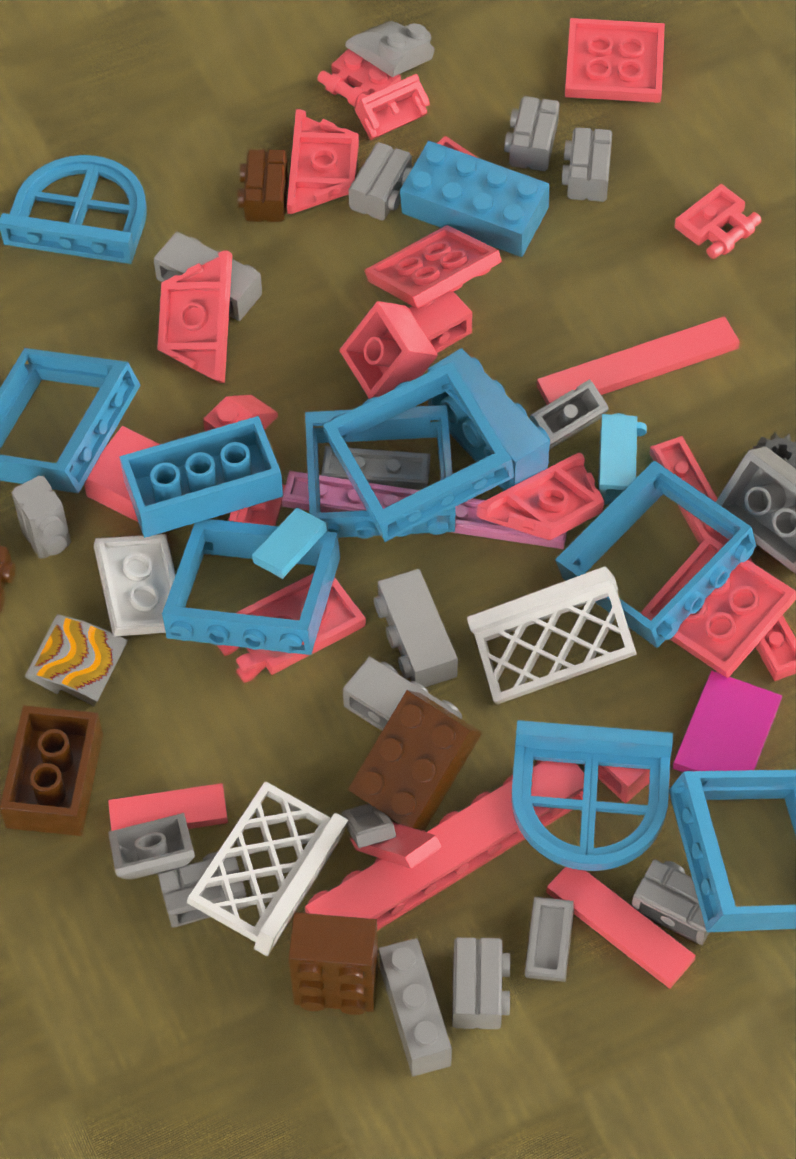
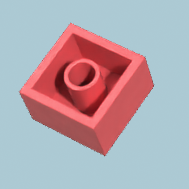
M380 301L375 303L339 350L369 399L380 397L394 390L400 383L412 381L422 376L438 356L407 306Z

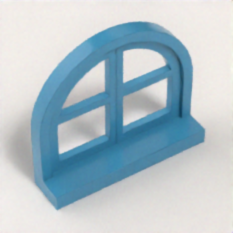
M77 155L52 161L40 167L24 181L15 197L10 214L2 213L0 217V232L3 245L132 264L147 216L145 193L138 178L128 168L114 160L92 155ZM86 174L78 197L42 192L48 185L61 178ZM99 176L105 177L119 185L127 195L129 205L91 200ZM35 200L75 206L69 223L29 217ZM87 209L128 214L123 231L82 225Z
M517 720L511 803L515 821L524 838L536 851L547 859L577 870H608L625 865L642 855L660 834L666 818L669 800L670 757L673 733ZM533 760L585 764L583 800L531 796ZM598 766L649 769L648 805L596 801ZM533 806L582 810L580 847L566 843L551 834L538 819ZM596 812L644 815L637 829L624 840L609 846L594 848Z

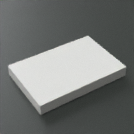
M156 534L146 538L143 535L95 538L94 550L113 637L166 633L162 612L176 576L166 534Z

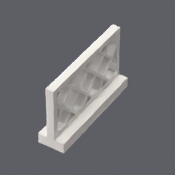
M606 566L467 617L470 631L474 633L494 703L498 705L637 655L617 593L619 589L615 577ZM609 597L612 609L605 621L589 614L596 601ZM568 611L580 615L570 634L554 627L560 615ZM550 618L549 621H548V623H546V622L543 621V620H546V619ZM615 618L617 620L618 627L612 625ZM586 619L602 626L593 645L577 637ZM536 623L545 628L536 646L520 640L526 627ZM609 629L621 634L624 648L611 653L600 648ZM515 631L513 636L508 634L510 632ZM551 632L567 638L558 657L542 650ZM499 636L510 640L501 659L490 654L486 641ZM574 642L590 649L584 662L577 665L565 661ZM517 644L533 651L523 670L508 663ZM597 653L602 655L600 657L595 658ZM539 655L555 662L549 675L541 678L530 674ZM492 661L498 663L496 669H494ZM562 665L567 667L566 669L559 671ZM506 667L519 673L520 676L515 686L501 692L498 680L504 668ZM527 678L533 680V681H530V682L525 683V681L527 680Z
M265 781L189 895L187 903L256 942L254 949L268 956L341 840L348 819L337 813H334L330 818ZM266 796L281 804L282 814L264 816L261 803ZM256 812L257 818L251 819ZM306 818L318 825L314 833L298 836L294 820ZM286 822L291 837L272 841L268 825ZM260 827L265 842L246 845L242 835L244 829ZM237 841L238 847L232 848ZM306 843H308V844L306 845V847L304 848V850H303L301 844H306ZM294 846L298 857L297 861L280 865L275 849ZM268 851L272 866L253 870L249 854ZM241 856L246 871L226 875L223 865L225 858ZM218 870L219 876L213 877ZM283 873H288L287 877L284 879ZM275 875L279 885L278 891L261 894L256 878ZM249 880L253 896L234 900L229 884ZM222 885L227 901L213 904L201 897L205 888ZM270 902L268 907L265 909L264 903ZM257 905L260 919L254 927L240 919L237 908Z

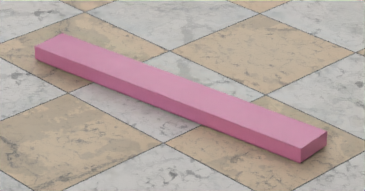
M289 471L282 497V507L299 508L309 511L308 473ZM319 475L321 513L366 510L350 480ZM369 483L383 509L420 491ZM472 498L455 507V532L453 533L564 549L567 532L552 540H546L480 519L477 516V505L485 500Z

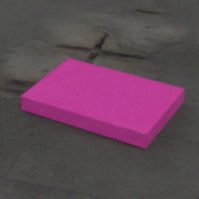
M711 670L675 758L673 769L680 772L755 770L780 706L782 695L732 677L726 678L722 674Z

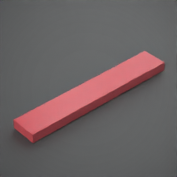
M724 316L537 379V388L546 405L569 391L575 390L589 379L593 382L599 393L603 395L739 349L740 341Z

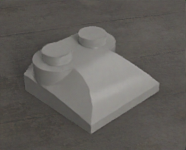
M386 21L348 39L345 47L391 77L431 60L435 49L430 44L431 34L424 26L416 23L402 26L394 21Z
M184 813L108 832L117 877L137 879L183 867L195 857Z

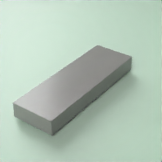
M325 446L321 475L349 480L331 446ZM349 448L368 483L421 490L428 487L431 454Z

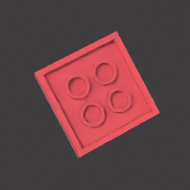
M570 18L565 97L661 103L665 23Z
M446 225L364 271L368 282L418 309L431 305L436 298L447 292L460 289L463 283L470 279L487 274L492 267L501 263L502 260L499 250Z
M708 535L640 613L651 621L713 558L724 544ZM749 560L741 562L730 573L726 583L720 588H715L705 599L700 610L690 614L680 624L677 633L670 640L726 678H729L796 600V591Z

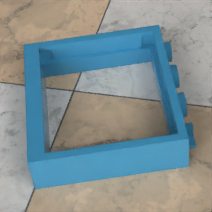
M24 348L0 387V448L41 380L97 387L100 389L57 463L0 455V481L23 484L37 476H44L52 489L79 494L141 385L129 363L125 361Z
M452 361L443 366H435L426 374L412 381L400 383L394 390L380 397L370 398L361 406L347 413H340L329 422L323 424L328 443L384 542L515 477L511 457ZM452 388L492 455L383 509L345 441Z
M447 405L413 407L345 441L357 442L437 437L440 480L452 475ZM351 410L305 412L309 514L326 522L327 532L338 533V538L358 537L365 539L380 536L367 510L321 513L318 443H328L324 427L313 428V426H323L334 416ZM455 507L398 535V537L419 533L439 535L446 532H455Z
M653 461L555 561L562 578L566 581L586 574L663 494L729 539L713 558L651 621L620 599L628 627L658 648L665 640L671 639L677 633L680 624L690 614L700 610L705 599L715 588H720L726 583L730 573L741 562H745L751 557L756 547V542L750 525L656 461ZM609 597L595 602L610 613L612 604Z
M214 519L194 523L162 612L166 637L168 639L211 643L214 645L311 655L340 561L338 533L326 531L297 563L316 566L300 620L185 608L204 554L253 559L252 554L279 527Z
M796 770L684 771L669 789V794L706 931L729 932L796 929V905L735 906L706 800L785 799L796 836Z

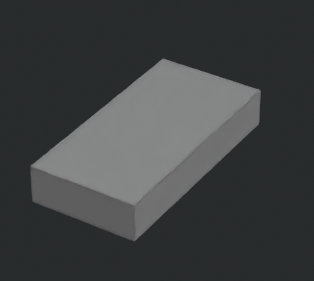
M370 804L342 812V817L348 819L346 828L358 848L396 837L394 824L389 817Z
M534 897L525 967L526 978L566 982L574 901Z

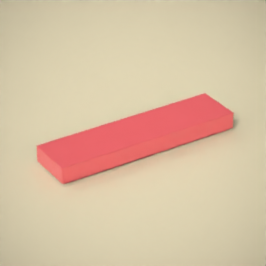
M565 867L547 886L546 893L554 899L574 901V915L669 989L695 961V954L587 871Z

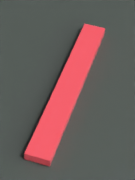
M683 436L650 447L649 454L653 461L671 471L714 502L717 501L718 498ZM678 505L699 545L708 535L724 545L729 541V539ZM782 615L756 645V649L774 681L796 674V638Z

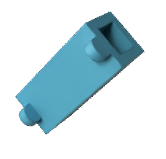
M621 413L612 415L602 414L598 490L604 499V505H610L636 479L637 436H643L647 433V425L637 422V416Z

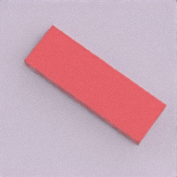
M223 783L108 800L111 831L181 813L185 814L188 829L228 823Z
M392 822L396 832V837L362 848H358L353 838L350 839L356 851L410 869L422 863L442 847L436 835Z

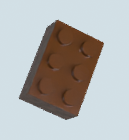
M406 690L348 790L399 824L421 831L425 830L483 732L425 695Z
M23 705L0 804V811L6 828L74 836L83 835L103 738L98 713Z
M294 912L289 950V967L294 1005L313 1012L322 1011L324 1008L341 1009L343 1013L349 1015H361L365 1011L374 1012L379 970L377 919Z

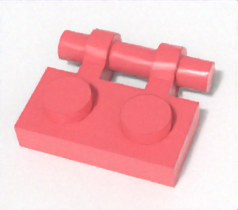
M350 49L345 51L331 64L332 75L323 70L317 78L318 82L325 85L327 91L334 95H342L354 107L357 106L361 98L401 81L400 74L391 77Z
M720 184L677 217L675 228L698 246L707 239L710 240L713 244L706 249V252L710 258L716 259L721 254L726 255L733 250L735 243L741 238L746 239L753 234L755 227L762 220L756 212L751 213L748 217L742 214L745 208V201ZM729 223L734 228L726 233L721 228Z

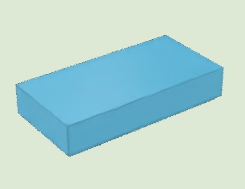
M296 508L252 554L253 563L283 579L327 531L326 522Z

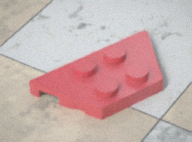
M296 109L287 214H293L349 195L348 190L357 174L358 133L346 128H339L334 123L322 119L319 123L307 118L306 111Z
M228 250L219 252V257L203 265L198 263L188 268L184 274L175 275L161 282L157 350L219 383H225L232 270V253Z
M578 452L477 505V516L480 519L546 540H552L601 514L604 508V499L600 491L595 487L592 473H587L584 467L585 458L583 454Z

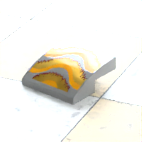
M57 614L24 677L56 694L61 689L95 706L128 640L120 636L113 637V633L90 623Z

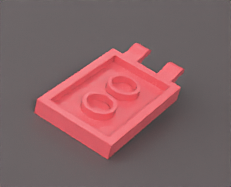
M314 573L236 613L300 620ZM335 577L312 654L360 630L366 625L365 616ZM217 645L224 656L232 654L239 648L237 646ZM246 648L249 653L236 659V663L240 667L236 670V673L243 683L254 679L265 667L273 675L310 655Z

